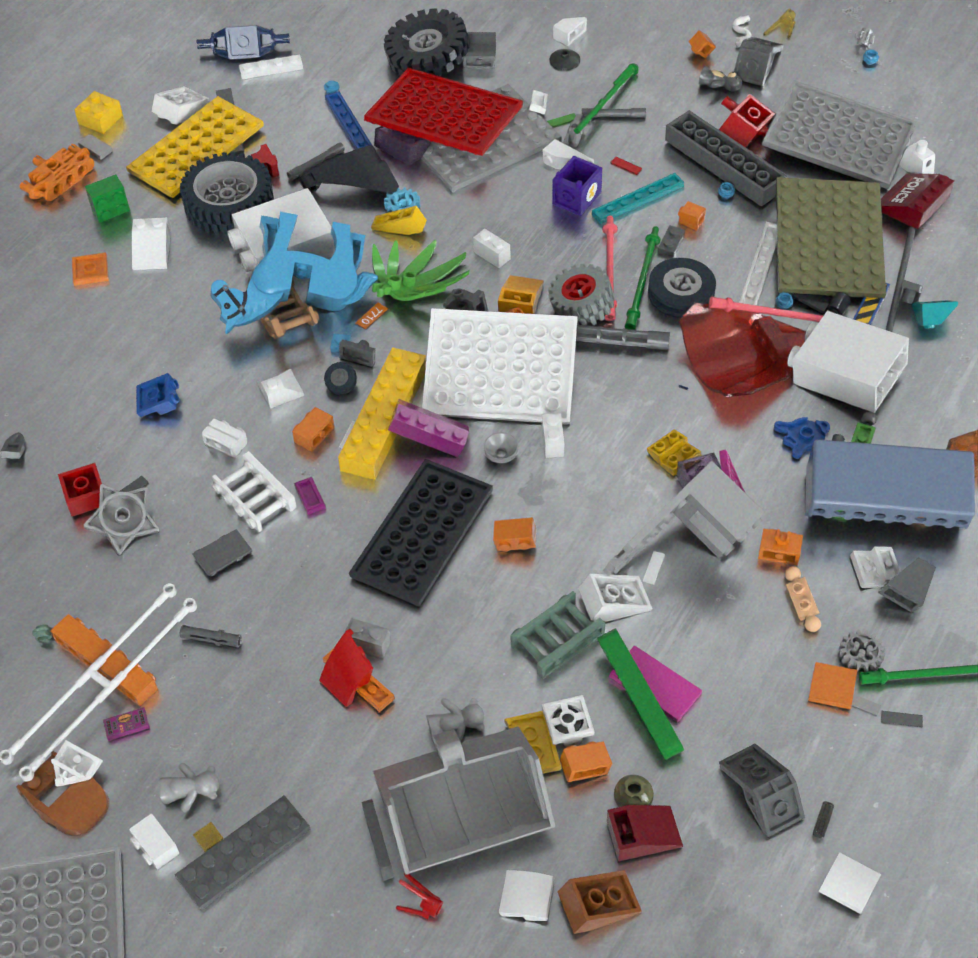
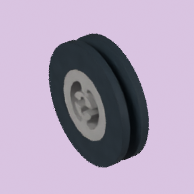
M667 259L656 265L649 276L648 296L650 301L657 309L671 316L691 317L701 314L709 308L710 297L715 296L716 278L713 272L705 264L694 259Z

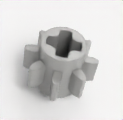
M862 28L861 31L857 30L855 35L856 40H858L857 44L863 47H868L869 43L873 44L875 35H872L873 31L868 28Z

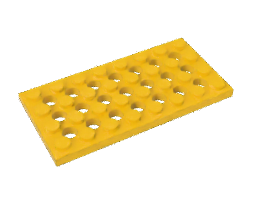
M217 96L127 165V172L169 197L174 198L180 193V183H182V177H185V170L190 171V166H197L196 162L199 160L204 162V157L208 156L212 159L213 154H217L219 157L222 156L223 152H226L228 155L264 126L263 120Z

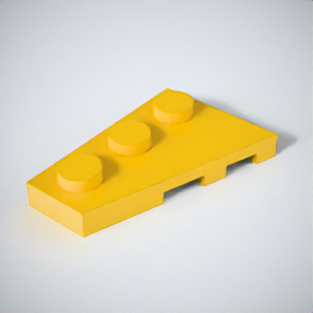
M543 711L504 719L508 729L520 728L538 756L543 774L561 770L557 749L552 744Z

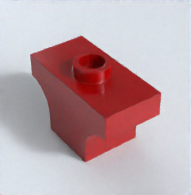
M267 144L260 145V150L251 154L253 160L257 158L268 169L270 176L273 178L278 177L279 171L276 155H272Z

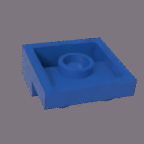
M169 373L136 385L137 414L143 417L156 411L162 415L175 410L176 404L179 403V397L176 393V389H179L178 381L175 378L173 379Z

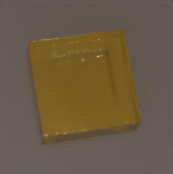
M212 822L193 834L194 839L204 852L224 839Z

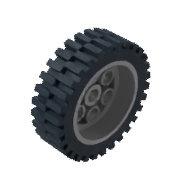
M223 152L222 156L219 157L217 154H213L212 159L208 156L204 157V162L199 160L196 162L197 166L191 165L190 171L186 170L185 177H182V183H180V193L188 220L192 221L194 226L198 225L200 230L205 227V231L208 233L213 230L214 234H219L220 231H223V235H228L227 231L234 229L232 214L274 200L268 169L257 158L253 160V157L250 155L245 158L244 153L236 156V152H231L227 156V153Z

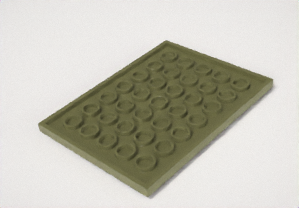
M777 177L778 292L835 295L838 292H842L852 297L885 298L886 281L880 183Z

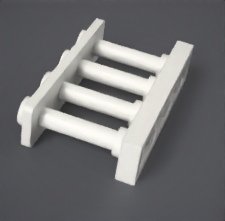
M248 451L243 455V467L223 480H220L216 474L213 475L212 487L217 494L221 493L228 505H233L236 513L246 519L251 529L255 528L258 532H261V520L281 507H286L290 512L297 507L295 497ZM247 472L254 475L253 479L233 492L227 487ZM258 484H263L266 487L265 490L245 503L238 498ZM270 495H274L277 498L276 502L256 515L250 510V508Z

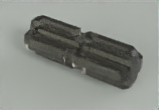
M828 801L822 803L813 830L815 837L824 838L834 809L833 803Z

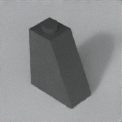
M918 557L881 587L878 593L913 613L923 605L936 567Z

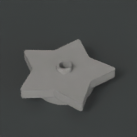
M103 484L100 485L99 508L83 526L85 529L106 535L118 555L125 551L135 537L158 533L159 531L158 526L146 511L147 487L129 492H120ZM124 515L126 519L121 520L118 517Z

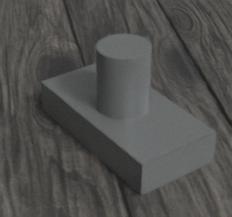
M903 280L901 287L905 288L902 301L912 304L916 292L921 293L923 286Z
M342 339L339 343V358L371 367L375 364L376 348L369 347V343L366 340L354 343Z

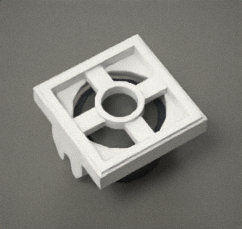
M583 695L542 704V711L553 745L563 743L565 747H568L575 743L576 746H579L583 742V738L594 735L595 731Z

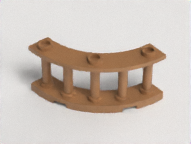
M293 278L288 301L280 302L275 309L291 303H295L297 308L275 316L267 314L260 319L269 335L274 337V339L283 337L286 332L285 330L305 323L313 326L319 320L317 311H313L312 306L308 307L300 299L294 288ZM299 314L302 315L294 319L279 323L280 321L297 316Z

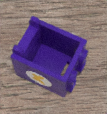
M573 156L552 179V204L582 216L602 192L603 168Z

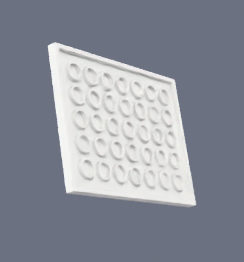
M431 308L422 408L444 417L542 423V415L561 413L562 424H570L577 316Z

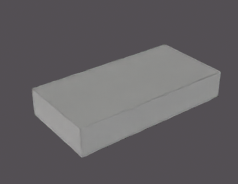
M88 134L78 142L80 148H87L90 154L100 160L113 151L111 146L91 134Z

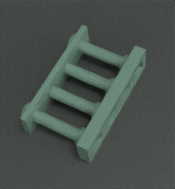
M574 591L568 595H563L557 603L522 628L515 629L510 635L511 647L513 649L522 644L538 661L537 674L542 679L597 640V637L605 634V622L601 618L596 621H590L575 606L576 593ZM568 610L585 629L575 633L559 616ZM553 621L569 640L564 644H559L543 627ZM537 632L554 651L549 655H543L528 638Z

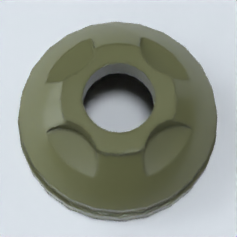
M624 776L615 786L614 800L618 807L626 805H651L653 802L654 793L652 785L642 776ZM637 784L640 786L641 791L633 794L629 792L628 786Z

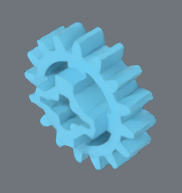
M406 187L403 190L398 188L393 194L387 193V198H384V206L387 213L416 205L418 208L421 207L420 196H417L416 191L412 193V189L406 190Z

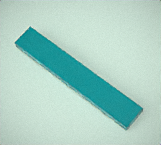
M676 173L670 174L593 209L592 215L600 224L607 222V216L609 215L613 216L614 219L684 187V181Z

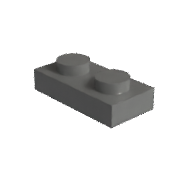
M669 225L658 247V253L674 257L685 236L686 229Z

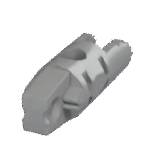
M576 114L574 120L570 123L563 144L569 146L572 141L574 147L578 146L584 128L579 134H576L574 129L583 120L582 114Z

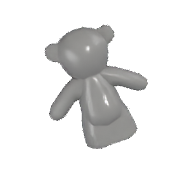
M443 698L441 704L450 713L426 716L431 737L454 729L461 742L466 727L477 728L479 731H483L485 728L483 724L484 712L478 705V701L474 698L462 710L448 699Z
M181 763L179 769L185 777H162L159 780L162 803L167 805L179 798L185 799L181 805L182 812L189 810L197 794L208 795L210 799H215L219 788V779L215 774L214 766H209L205 772L196 776L185 763Z

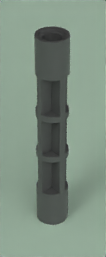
M577 325L576 341L638 346L649 349H669L670 332Z

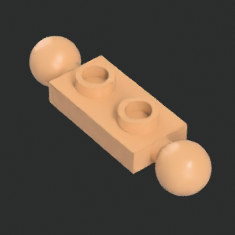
M791 566L785 571L786 579L791 582L786 584L799 619L801 621L805 620V628L810 632H816L821 627V621L815 615L820 614L806 578H801V571L798 567Z

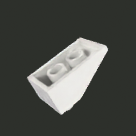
M184 86L154 94L152 112L157 114L158 117L165 118L170 123L178 125L200 110L209 101V98Z
M167 217L133 219V270L167 269L171 235Z
M590 573L578 588L591 621H596L599 618L603 621H612L653 609L639 576H608L607 574Z

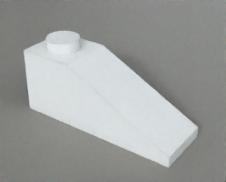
M556 139L543 149V162L555 169L561 170L573 156L594 164V159Z

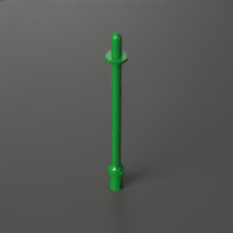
M654 226L651 234H648L645 238L648 244L632 308H629L626 313L627 320L624 327L628 330H635L637 320L641 315L638 309L654 247L659 245L661 241L658 236L659 228L657 226Z
M978 665L891 672L878 668L877 671H860L859 681L861 685L873 683L885 685L888 680L978 673Z

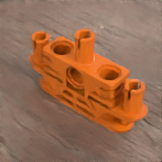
M75 144L69 145L68 150L65 148L60 149L47 160L36 155L33 158V164L38 167L28 174L31 183L24 180L20 184V189L27 192L31 199L45 197L47 201H53L88 174L94 167V160L90 157V152L87 148L81 149Z

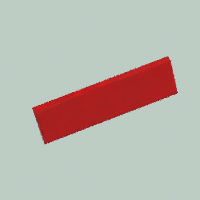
M615 157L610 162L636 175L642 170L641 167L619 157Z

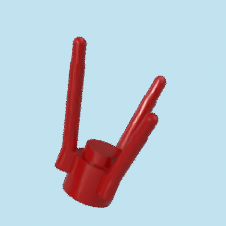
M404 873V876L421 891L402 879L399 880V883L422 898L420 907L423 910L399 905L396 906V909L422 916L427 920L430 916L435 918L442 908L443 901L410 874L405 875Z

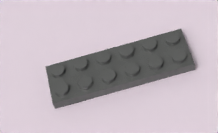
M283 795L177 872L175 877L198 908L203 910L311 830L310 825L286 796Z

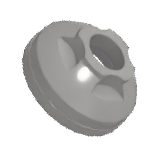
M494 433L484 442L485 455L496 463L509 462L517 455L518 442L509 433ZM498 451H505L507 453L503 457L496 455Z

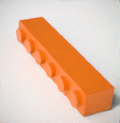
M69 614L50 630L58 644L88 667L112 646L107 639L102 640L94 629L86 628L85 624L78 617L73 618ZM120 649L115 650L97 672L111 681L131 661L127 659L123 651ZM137 663L116 689L138 706H142L158 688L154 675L149 671L145 673Z

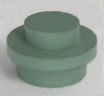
M46 624L36 626V629L32 631L35 640L45 641L51 639L52 633L50 630L52 627H48Z

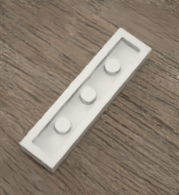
M292 55L240 64L239 68L242 79L301 70L303 69L300 55Z

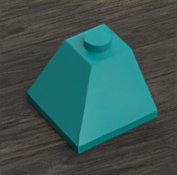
M951 300L912 303L917 324L924 326V329L935 328V325L942 324L958 306V301Z

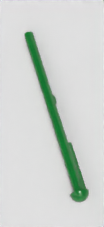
M629 64L613 82L614 86L604 98L598 101V104L574 129L576 134L582 131L632 75H636L639 72L637 64Z

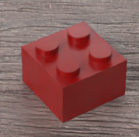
M96 463L58 474L71 516L99 508L100 485L102 481Z

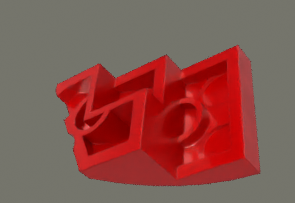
M351 629L345 631L334 647L319 679L345 707L352 704L356 690L369 683L373 667L366 658L362 647H357L353 640L352 634L354 633Z

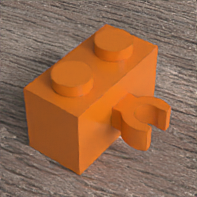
M763 528L758 559L798 566L803 535L790 531L782 532L780 529Z

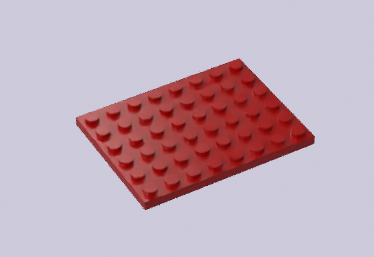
M408 68L364 115V121L483 156L523 107V100Z

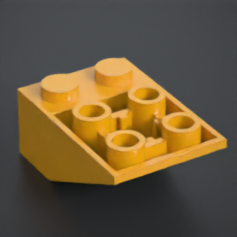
M510 275L504 283L498 298V312H507L509 309L519 307L525 314H535L544 280Z

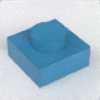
M334 333L330 345L331 352H339V343L342 339L351 342V335Z

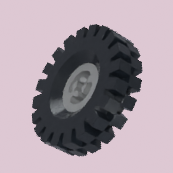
M437 8L429 9L428 14L425 13V9L417 11V17L412 13L405 16L406 21L400 19L395 22L396 27H390L388 30L389 35H385L384 50L390 67H392L396 74L399 72L400 76L408 68L441 76L443 75L441 69H444L446 72L453 70V64L459 65L463 61L462 57H466L470 48L469 37L463 19L454 12L449 14V10L441 9L438 13Z

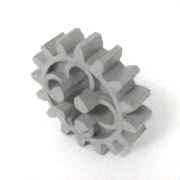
M857 629L856 634L850 631L848 636H843L839 646V656L843 657L842 663L848 662V668L855 667L857 672L860 669L868 671V668L875 671L876 666L880 667L884 660L885 646H881V639H875V633L870 636L868 635V630L863 634Z

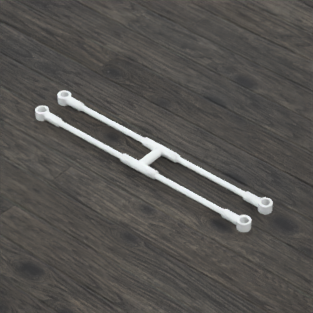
M168 583L164 585L163 592L153 601V605L103 655H100L74 682L75 684L21 739H18L8 750L0 752V761L4 765L11 764L14 760V755L25 745L24 742L78 687L80 688L90 677L93 678L104 689L42 755H39L29 766H24L20 769L19 775L23 781H31L34 778V772L45 762V758L99 703L106 699L127 677L130 670L177 622H180L189 612H194L197 609L195 600L187 598L183 603L184 606L173 617L174 619L123 671H120L109 681L97 670L157 607L159 608L165 600L176 595L177 591L173 584Z

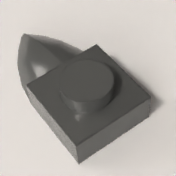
M20 432L11 435L5 441L1 449L2 458H21L25 449V439Z

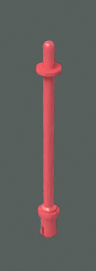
M609 215L607 216V223L603 225L602 230L607 235V276L614 293L613 234L617 232L618 227L613 223V216ZM616 300L613 301L614 307L610 308L611 313L604 315L607 321H613L616 318Z
M711 296L709 300V308L723 309L725 312L735 309L820 322L823 315L737 303L729 297L723 299Z

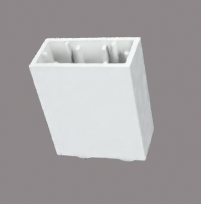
M308 188L232 214L234 229L227 231L233 249H243V252L240 253V259L246 272L253 271L264 258L262 248L263 234L259 227L261 215L278 219L280 212L298 215L288 251L311 253L327 259L332 258L335 252L334 241L330 234L331 225Z
M827 311L819 323L812 322L809 325L805 334L804 344L801 347L794 346L789 354L788 366L793 368V384L875 413L908 364L909 338Z

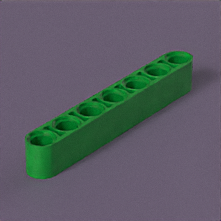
M614 628L597 637L602 650L664 760L666 761L683 752V745L617 629Z

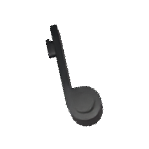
M842 292L836 293L833 298L829 295L794 293L792 296L824 315L827 311L843 315L851 303L849 296Z

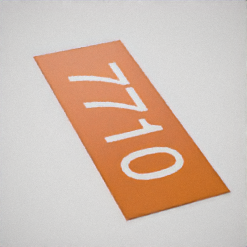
M378 302L355 323L367 329L389 308Z

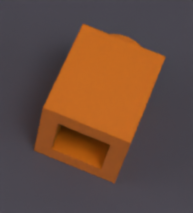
M688 201L684 207L682 206L679 209V224L697 231L705 221L706 208Z

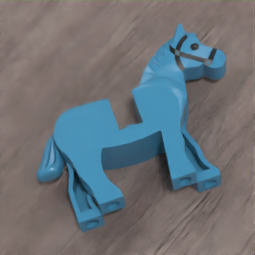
M280 212L279 219L261 215L259 227L263 234L262 248L264 258L254 269L247 290L242 292L235 288H229L228 284L223 280H216L211 285L210 296L221 310L220 320L226 324L225 334H228L234 327L244 326L263 318L273 311L280 302L288 301L292 276L299 279L309 278L305 301L309 306L329 311H340L349 304L360 300L372 284L378 280V276L373 273L362 272L358 276L356 273L362 261L366 235L351 233L350 225L333 222L330 234L334 241L335 252L329 260L311 253L287 250L298 215Z

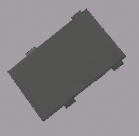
M235 529L209 545L194 551L192 555L207 576H213L217 574V571L222 570L236 560L237 562L242 560V557L251 553L252 549L239 531Z

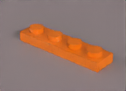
M333 649L323 657L325 664ZM372 675L368 684L356 690L379 712L395 699L394 694Z

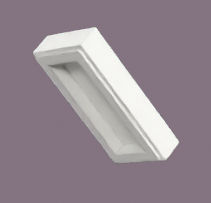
M532 90L529 110L545 114L548 94Z

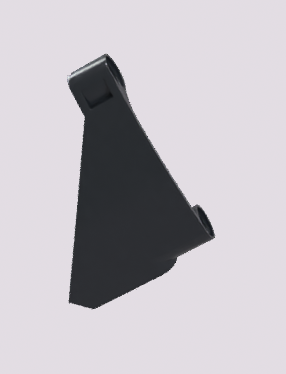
M372 145L332 158L304 173L299 178L302 188H308L311 193H314L321 183L354 186L393 194L399 188L386 161L380 159Z

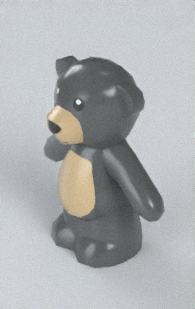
M704 66L701 70L699 85H708L712 88L725 87L728 91L735 92L741 88L742 79L733 71L726 76L722 71H711L707 66Z

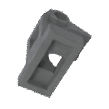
M460 288L453 289L450 296L447 297L446 303L443 304L445 309L488 311L484 291L479 289L475 293Z

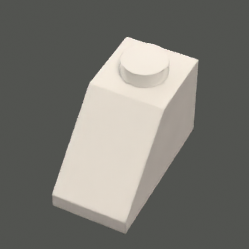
M587 18L562 19L553 26V39L569 46L586 31Z

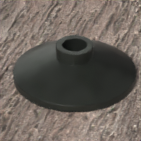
M559 49L550 55L549 62L558 70H571L579 65L580 56L574 50Z

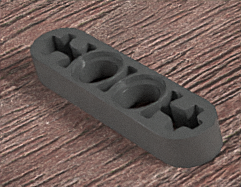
M373 800L363 801L361 803L382 879L385 881L394 878Z

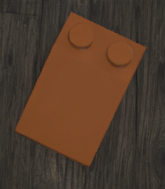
M625 870L569 879L557 891L574 934L592 931L642 912Z

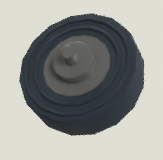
M345 362L334 363L325 372V385L330 392L336 395L347 394L354 389L357 383L356 371Z

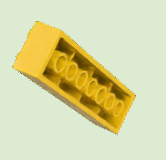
M392 347L338 456L340 471L376 480L397 436V433L389 431L388 428L398 399L412 404L425 376L426 355Z

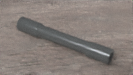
M582 108L583 118H585L593 108ZM646 108L601 109L593 118H646Z
M339 142L306 163L287 172V177L290 181H293L308 170L345 151L343 144Z

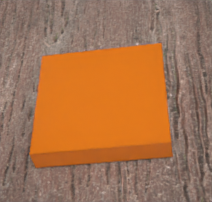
M106 252L72 257L74 286L109 281Z
M815 662L808 701L851 709L857 670Z

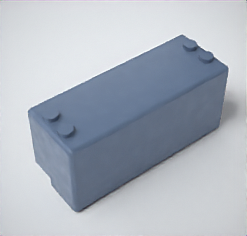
M817 439L813 442L806 468L805 516L821 515L825 518L833 516L844 517L846 520L857 518L868 522L882 520L885 523H892L894 521L904 522L906 525L918 523L925 524L928 527L942 525L946 528L955 526L967 529L975 515L974 453L971 451Z

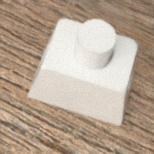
M919 140L906 148L899 166L908 173L934 174L935 153L927 148L928 142L926 140Z

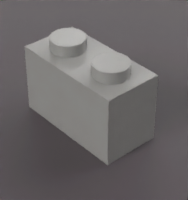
M351 618L346 630L351 629L353 631L352 638L357 647L361 646L366 654L384 659L391 644L390 630Z

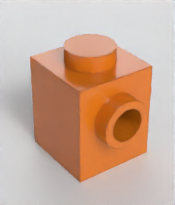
M700 30L688 41L692 46L691 50L704 58H707L716 48L711 39Z

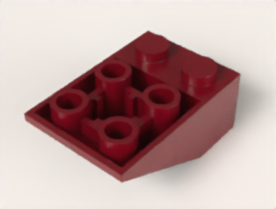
M626 805L607 810V825L618 862L683 847L671 806Z

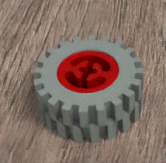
M580 264V267L576 268V265H573L571 270L564 269L562 270V275L557 274L555 276L556 281H551L548 296L555 315L577 316V325L588 326L587 324L592 323V326L596 325V320H604V314L609 315L611 313L610 308L614 307L613 301H615V296L609 277L599 266L595 268L593 264H589L588 267L585 264ZM580 289L583 293L582 297H580L578 290Z

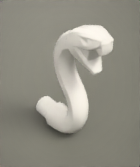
M749 15L740 16L733 21L732 27L734 31L745 35L735 38L738 41L736 42L737 47L741 46L744 39L751 38V33L748 29L739 27V25L750 21Z

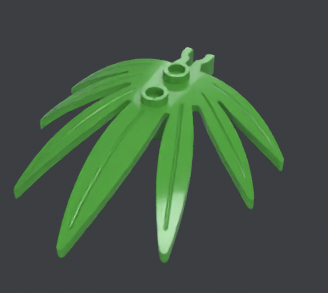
M395 240L388 258L386 275L381 256L376 245L373 244L372 265L374 274L378 276V283L372 284V292H377L378 298L384 295H391L393 298L402 301L414 300L443 292L447 286L469 275L470 270L456 277L437 282L451 273L466 258V252L416 276L432 257L437 243L434 240L400 275H397L399 250L398 241Z

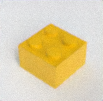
M93 91L74 109L78 124L101 134L108 131L123 116L118 100Z

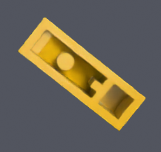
M416 205L375 216L371 229L404 235L418 234L423 231L427 219Z

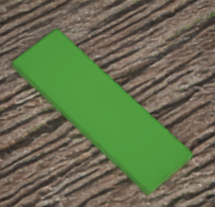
M572 113L548 120L547 122L552 127L572 122L576 115Z

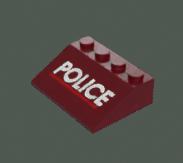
M906 173L881 198V212L919 229L950 197L955 180L942 174Z

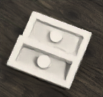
M874 546L871 551H852L850 554L861 588L882 587L901 572L892 547Z
M839 853L819 892L861 914L881 874Z
M507 870L499 914L504 917H524L526 921H547L555 878L536 872Z

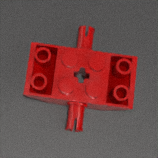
M751 94L740 104H737L727 96L721 105L725 106L732 113L719 130L747 148L758 136H766L769 130L768 125L774 120L776 113Z

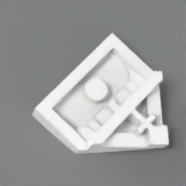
M65 740L56 757L51 760L55 770L56 786L90 780L103 760Z

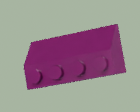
M398 399L388 428L391 432L459 457L465 447L469 434V427L467 425Z

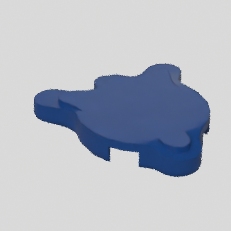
M802 417L792 422L776 421L774 430L787 435L783 437V444L791 447L792 456L799 459L805 452L811 451L815 440H825V436L830 430V424L827 421L816 420L813 422L808 420V417Z

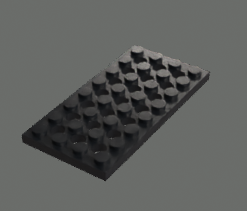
M425 459L349 571V576L420 606L493 491V485ZM432 479L438 480V482L433 484L428 481ZM448 486H454V487H455L453 490H446V489H445V488L448 487ZM467 492L472 494L470 497L462 496V494ZM422 493H428V494H429L427 497H420V496H419V495L422 494ZM439 500H445V501H446L444 504H437V503H436V501H439ZM458 506L463 508L461 511L453 510V508ZM413 507L420 508L418 511L415 512L410 510V508ZM430 514L437 515L435 518L432 519L427 517V515ZM404 521L410 522L407 526H403L400 523ZM447 521H453V522H454V523H453L452 525H450V526H447V525L444 524V522H447ZM421 528L427 529L424 533H419L417 530ZM395 535H399L401 537L399 540L391 539V537ZM438 535H443L445 537L442 540L435 539V537ZM413 542L418 544L413 548L408 546L409 543ZM430 549L435 551L432 555H428L425 552ZM384 550L391 551V553L388 555L381 554V552ZM402 557L408 558L406 562L398 561ZM376 564L382 566L378 570H374L371 568L373 565ZM420 564H423V565L426 566V567H425L424 569H422V570H419V569L415 568L417 565H420ZM398 572L399 575L396 577H390L389 573ZM414 579L416 583L409 585L406 581Z

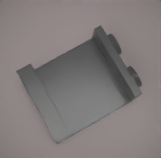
M467 32L470 48L466 57L463 56L464 68H495L496 32Z

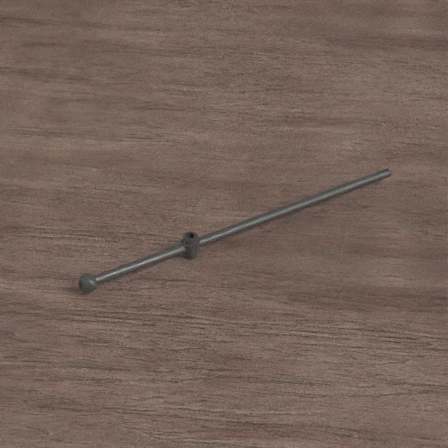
M911 226L908 229L886 330L893 332L903 288L901 285L905 279L916 229ZM867 410L862 416L863 424L872 426L877 421L874 412Z

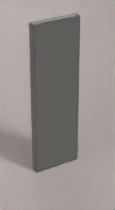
M140 476L120 490V492H129L143 488L149 482L143 476Z
M882 710L881 723L923 727V715Z

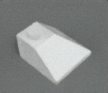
M291 369L257 381L270 409L304 396Z

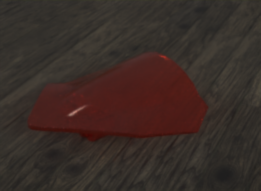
M694 303L679 320L690 363L698 378L711 391L720 393L725 397L751 395L783 380L793 378V368L788 366V357L794 346L801 347L804 344L806 331L775 320L771 316L735 309L725 312L723 309L709 308V304Z

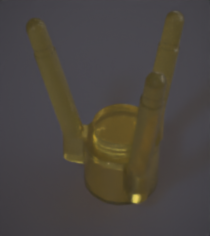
M791 9L786 10L779 20L768 28L763 35L768 34L782 22L783 25H790L788 38H790L796 23L794 21L796 17L795 12Z

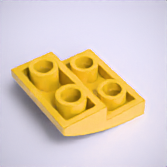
M675 429L647 448V452L673 476L702 457L701 451L689 444L687 437Z

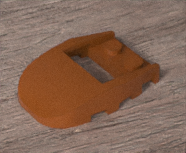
M52 751L51 756L34 772V778L31 781H24L21 785L18 784L16 786L18 793L26 798L29 806L37 812L45 823L54 825L57 830L67 835L77 836L84 834L93 828L106 814L109 807V797L92 777L90 780L71 784L49 807L42 803L39 799L55 784L56 779L54 765L51 760L56 757L57 753Z

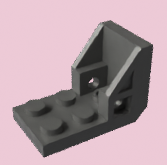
M757 37L744 39L739 49L734 72L741 77L742 81L763 86L772 66L774 55L782 51L783 44Z
M753 744L719 761L720 769L743 787L746 802L762 832L767 837L805 818L797 782L790 770L757 744Z

